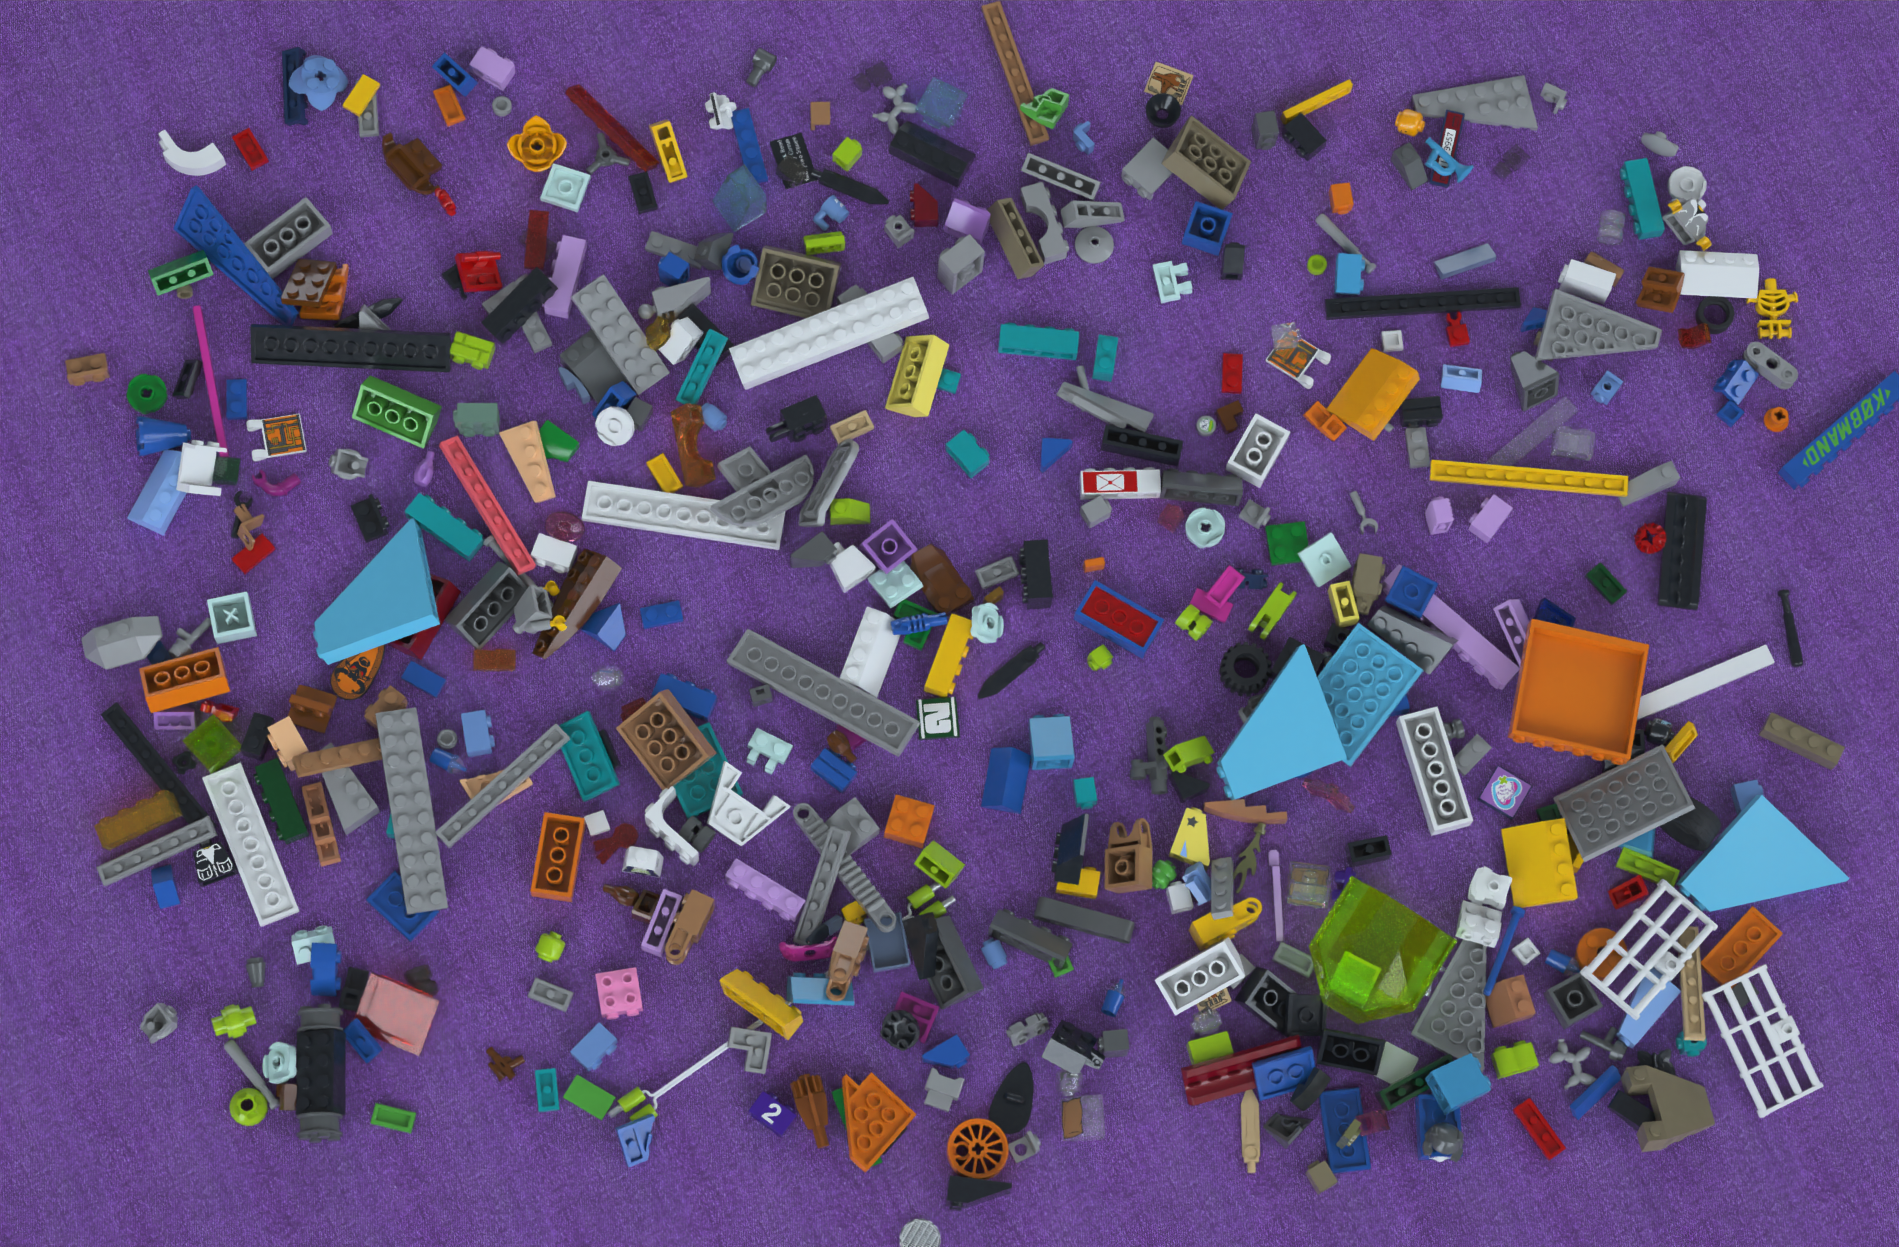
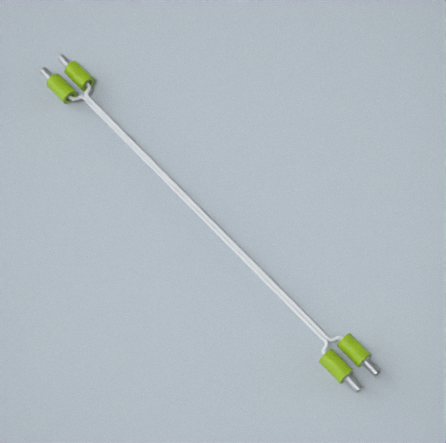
M937 882L931 886L925 884L906 898L909 903L907 906L909 913L902 920L914 917L911 916L910 906L916 910L935 896L933 892L942 886ZM952 895L942 903L937 900L918 915L933 912L935 919L940 918L947 913L945 908L953 904L956 899ZM788 1001L785 1002L788 1006L792 1004ZM757 1020L746 1029L755 1030L763 1022ZM728 1041L653 1094L647 1090L641 1091L637 1086L617 1100L619 1105L607 1113L611 1118L621 1111L627 1113L646 1099L644 1093L654 1097V1107L649 1103L630 1116L629 1119L634 1121L649 1114H653L656 1118L658 1116L655 1111L657 1109L656 1099L728 1049Z

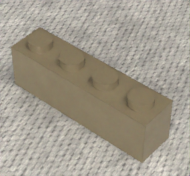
M1012 198L997 200L987 209L991 213L990 224L1017 279L1032 277L1044 266V263Z
M1773 712L1766 717L1759 736L1830 770L1838 764L1845 748Z

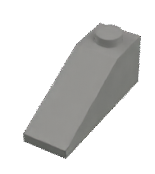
M1071 201L1060 210L1064 228H1086L1125 221L1122 205L1119 202Z
M1669 461L1628 481L1627 496H1618L1623 507L1676 485L1680 476L1673 462Z

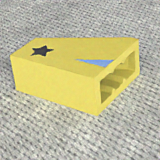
M1191 807V809L1186 808L1169 857L1190 865L1200 861L1207 871L1210 859L1206 814H1203L1202 810Z

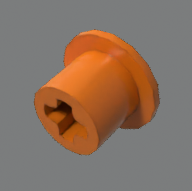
M1783 407L1769 409L1765 413L1763 420L1767 429L1772 432H1782L1789 424L1787 410Z

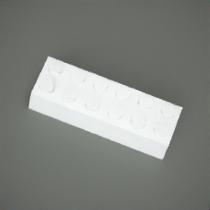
M1438 706L1399 716L1396 725L1431 836L1470 826L1473 818Z

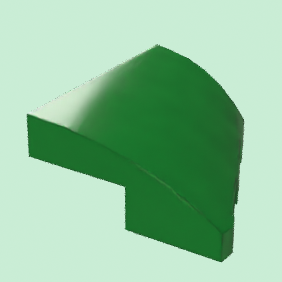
M549 420L539 430L546 459L555 458L559 461L568 462L580 447L577 440Z

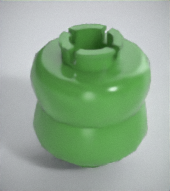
M1158 860L1152 868L1153 888L1166 889L1170 882L1176 878L1177 874L1174 870L1176 867L1169 860Z

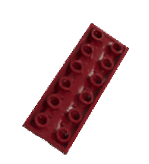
M1299 1035L1181 1068L1188 1105L1194 1106L1256 1088L1252 1062L1302 1049Z

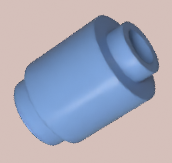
M705 403L698 411L700 420L713 431L722 430L727 424V416L713 404Z
M994 938L983 942L984 947L981 948V951L988 965L992 966L993 970L1008 963L1007 955L999 940L995 941Z

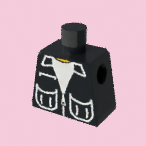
M210 838L200 843L201 849L193 852L197 878L201 887L239 874L221 842L213 844Z

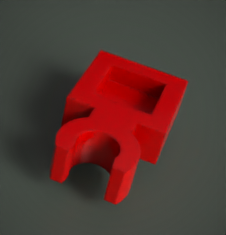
M1460 311L1456 313V320L1451 319L1450 313L1446 315V322L1450 325L1446 327L1450 347L1468 345L1470 343L1466 324H1460L1462 318Z
M205 699L204 703L202 702L200 711L212 713V716L218 717L220 721L232 722L238 716L239 708L223 703L216 704L211 700Z

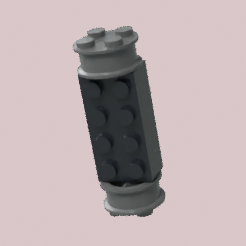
M319 1004L318 1008L301 1006L297 1012V1015L300 1016V1028L297 1029L296 1118L300 1120V1132L296 1133V1136L299 1137V1140H309V1143H321L322 1139L340 1141V1137L343 1136V1133L340 1132V1119L345 1115L346 1033L340 1027V1016L343 1015V1011L341 1008H331L330 1004Z

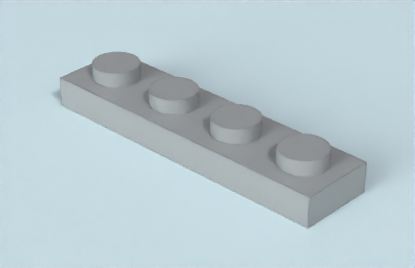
M1231 857L1211 860V915L1213 920L1233 916V861Z

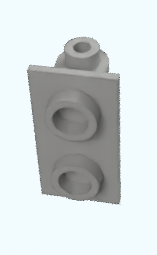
M1037 1012L1025 1019L1027 1026L1024 1027L1021 1021L1009 1026L1006 1034L1011 1038L1012 1046L1022 1045L1029 1039L1042 1035L1050 1029L1047 1017L1043 1013L1039 1014Z

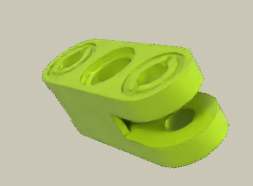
M1282 582L1275 588L1248 628L1252 633L1258 625L1264 628L1259 637L1264 641L1297 595L1295 591L1290 593V595L1281 591L1284 585Z

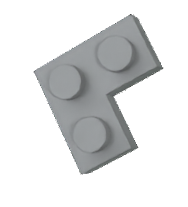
M730 1026L727 1047L747 1050L744 1071L765 1074L772 1033Z

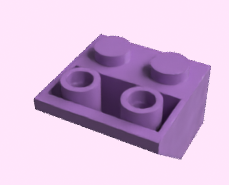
M955 198L944 226V232L957 238L966 237L970 234L981 245L989 228L991 213L983 207L970 205L967 200Z

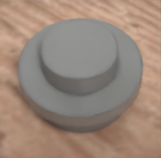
M444 729L439 732L437 742L441 748L451 749L457 744V735L453 730Z

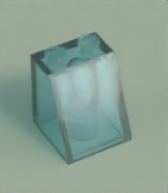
M745 164L728 174L712 200L734 232L767 212L766 194Z

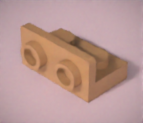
M1590 252L1584 261L1585 264L1615 273L1616 276L1612 285L1614 287L1624 273V269L1594 252Z
M105 353L65 360L68 374L67 379L70 385L81 386L85 382H101L105 378H110Z

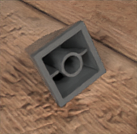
M1525 351L1521 353L1515 352L1511 355L1510 367L1523 412L1558 395L1559 373L1541 361L1535 360V357Z

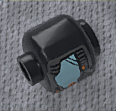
M1655 718L1653 721L1649 720L1644 735L1649 743L1657 746L1663 744L1665 746L1667 742L1669 743L1674 738L1675 732L1672 731L1673 725L1671 723Z

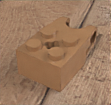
M1137 819L1129 836H1127L1123 823L1114 822L1111 825L1108 849H1105L1106 890L1120 894L1152 889L1153 849L1150 827L1146 819Z
M693 889L690 894L686 893L683 898L682 911H678L674 917V928L665 946L666 959L672 965L682 964L693 943L698 944L715 909V899ZM679 950L680 953L678 955H672L671 951Z
M844 920L832 952L827 975L830 979L826 988V996L832 1001L843 1000L853 976L857 977L859 974L860 963L864 960L869 937L866 936L867 927ZM839 989L842 993L840 995H833L830 990Z

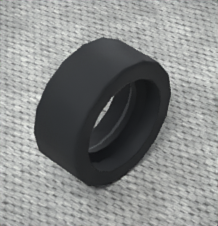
M1708 296L1697 307L1695 313L1696 323L1706 333L1720 334L1726 331L1733 322L1735 315L1734 307L1725 297ZM1709 305L1720 306L1726 313L1725 321L1720 325L1709 323L1704 317V309Z

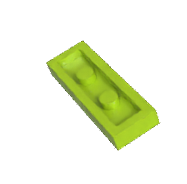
M1626 847L1622 848L1615 866L1636 876L1641 875L1642 878L1656 884L1661 879H1665L1673 888L1680 870Z

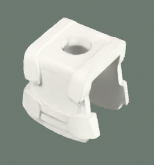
M1485 866L1484 868H1478L1469 886L1468 900L1474 904L1481 906L1486 904L1495 909L1503 910L1513 878L1498 875Z

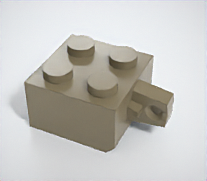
M1359 553L1355 561L1351 587L1358 614L1368 615L1374 600H1378L1381 594L1382 583L1379 582H1381L1385 571V564H1382L1383 557Z

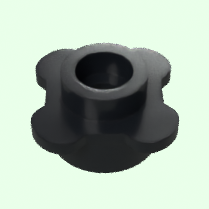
M184 751L172 759L173 764L178 768L179 774L183 775L187 770L196 767V762L192 760L189 751Z

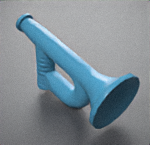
M1431 137L1426 140L1425 143L1431 147L1432 152L1425 165L1434 169L1441 176H1449L1455 171L1457 183H1460L1473 169V165L1467 166L1458 163ZM1438 155L1448 163V168H1443L1435 161Z

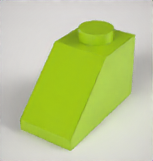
M850 498L833 499L830 504V525L870 524V504Z

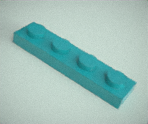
M713 329L708 330L675 400L695 409L728 337Z

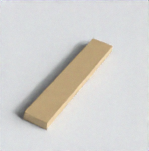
M1689 926L1677 939L1678 943L1686 949L1699 934L1698 927ZM1699 945L1692 953V958L1686 960L1685 966L1680 970L1684 1040L1705 1041Z

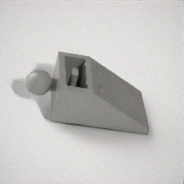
M705 277L667 288L666 286L656 288L655 291H652L653 306L642 304L638 309L639 316L642 319H650L655 313L659 326L673 323L692 304L697 306L711 294L710 278Z

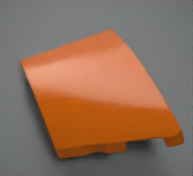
M342 264V268L336 270L320 308L301 307V319L340 320L347 288L348 264Z

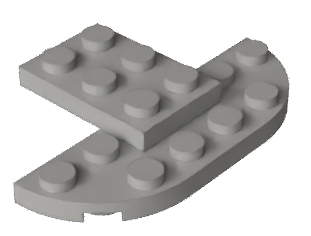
M749 446L718 463L717 468L736 492L711 505L710 510L718 518L732 525L748 527L762 524L794 507L807 497L813 484L814 470L809 457L804 455L771 473Z

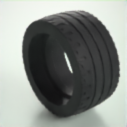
M1690 797L1696 809L1660 825V827L1680 844L1693 850L1705 851L1719 833L1722 824L1713 811L1698 800Z

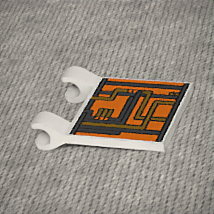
M1287 330L1265 361L1298 381L1306 389H1311L1314 380L1304 375V373L1315 358L1324 365H1328L1331 355L1319 350Z
M300 413L262 420H248L246 422L249 432L262 429L265 450H253V461L307 452Z

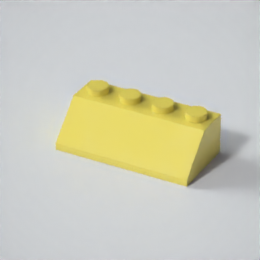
M935 335L906 336L885 409L912 417H928L947 356L948 343Z

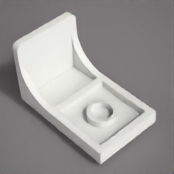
M671 786L669 789L665 788L660 793V799L655 804L652 802L645 809V822L653 836L656 838L660 836L665 841L664 845L670 851H677L680 854L679 858L686 865L690 863L694 867L699 862L698 851L676 833L663 819L664 811L676 798V789Z

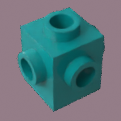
M1683 1031L1677 1034L1676 1047L1679 1049L1680 1055L1687 1054V1057L1698 1056L1707 1046V1039L1692 1043L1690 1040H1684Z

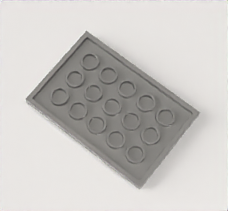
M1663 744L1629 760L1626 764L1619 765L1553 798L1562 818H1565V824L1584 862L1696 809Z

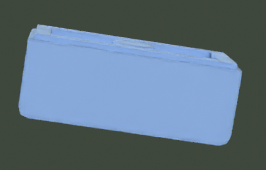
M1443 364L1441 388L1475 393L1480 392L1482 384L1481 369Z

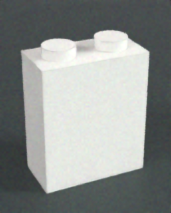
M1571 259L1568 265H1564L1558 279V282L1561 283L1559 290L1604 304L1611 291L1616 274Z

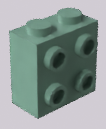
M457 403V410H453L455 428L459 429L460 435L473 437L475 434H483L486 437H493L500 432V414L497 403Z

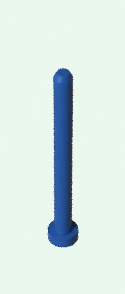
M1513 906L1510 913L1512 917L1483 991L1485 996H1489L1492 993L1519 919L1525 915V910L1520 907Z

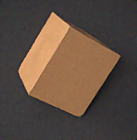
M810 102L811 131L815 130V125H830V102Z

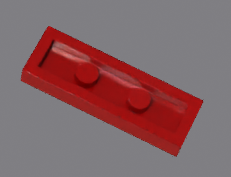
M1528 1098L1512 1110L1548 1161L1566 1149L1531 1098Z

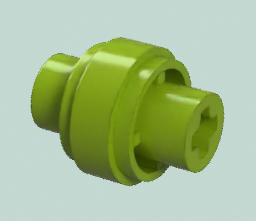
M239 1004L225 1006L224 1009L220 1010L221 1016L211 1018L216 1036L227 1033L228 1037H233V1039L243 1036V1033L247 1032L246 1027L256 1024L252 1007L240 1009Z

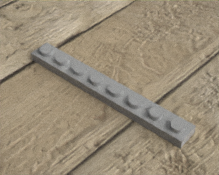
M554 724L435 832L436 835L450 849L570 740V737L557 724Z

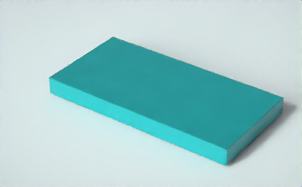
M586 711L559 725L570 737V740L561 747V750L583 802H587L620 785L590 711Z

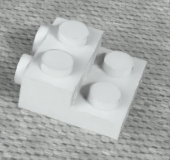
M1463 900L1455 937L1495 948L1500 935L1502 912Z

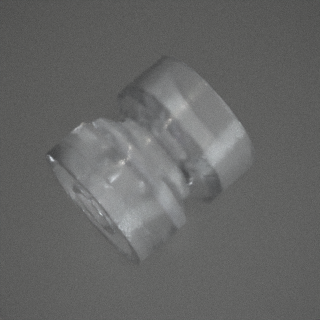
M1606 210L1600 213L1599 225L1601 227L1598 228L1597 240L1600 243L1607 245L1622 243L1624 233L1622 229L1625 226L1626 219L1625 214L1615 210Z

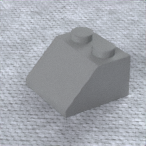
M856 797L840 807L825 822L828 829H830L831 825L851 831L846 851L850 855L876 837L880 830Z

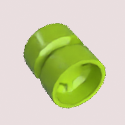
M1192 604L1181 613L1175 622L1182 630H1188V635L1195 641H1198L1213 623L1206 615H1200V610Z

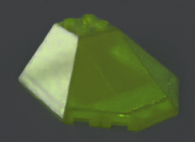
M1351 876L1309 944L1322 1002L1357 1024L1415 1011L1458 940L1390 896Z

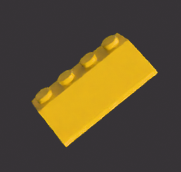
M736 969L719 980L727 997L785 1039L789 1040L803 1023L802 1012L793 1005L791 1007L788 1006L783 997L779 994L773 995L770 993V989L765 984L755 982L753 976L747 971L741 972L739 969Z

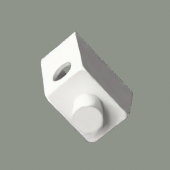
M840 542L834 544L837 548V555H835L836 559L830 563V567L842 591L845 593L875 573L876 567L854 545L844 549Z

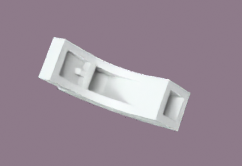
M166 130L158 133L160 137L158 143L164 150L163 156L165 161L181 173L194 176L206 175L226 165L224 157L214 143L197 152H186L177 147Z

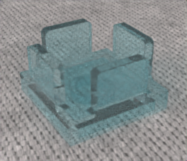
M933 77L916 106L915 112L924 116L923 121L939 130L942 128V125L950 128L951 125H955L960 116L968 94Z

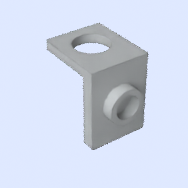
M1030 1130L1026 1132L1024 1137L1008 1145L1015 1162L1019 1163L1037 1154L1041 1143L1037 1135H1033ZM1016 1145H1025L1027 1148L1026 1154L1023 1156L1017 1155L1015 1153Z

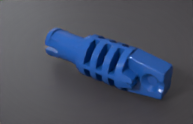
M945 612L933 615L922 613L921 615L906 616L891 621L893 635L928 631L930 627L947 625Z

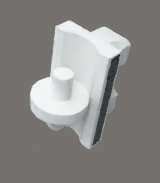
M715 92L709 94L710 100L705 103V107L709 113H714V117L709 121L710 128L715 130L721 128L729 130L733 128L731 117L733 116L732 111L737 108L736 103L729 102V98H726L725 95H717Z

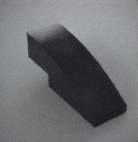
M1620 1090L1617 1091L1607 1106L1636 1131L1639 1130L1643 1122L1656 1121L1653 1111Z

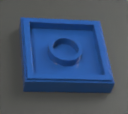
M1402 566L1385 602L1421 619L1439 583Z

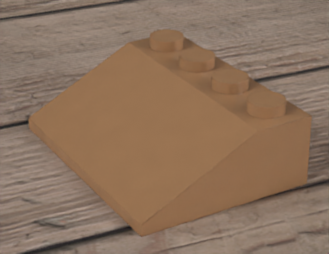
M669 689L660 691L616 727L617 731L662 790L675 786L717 754Z

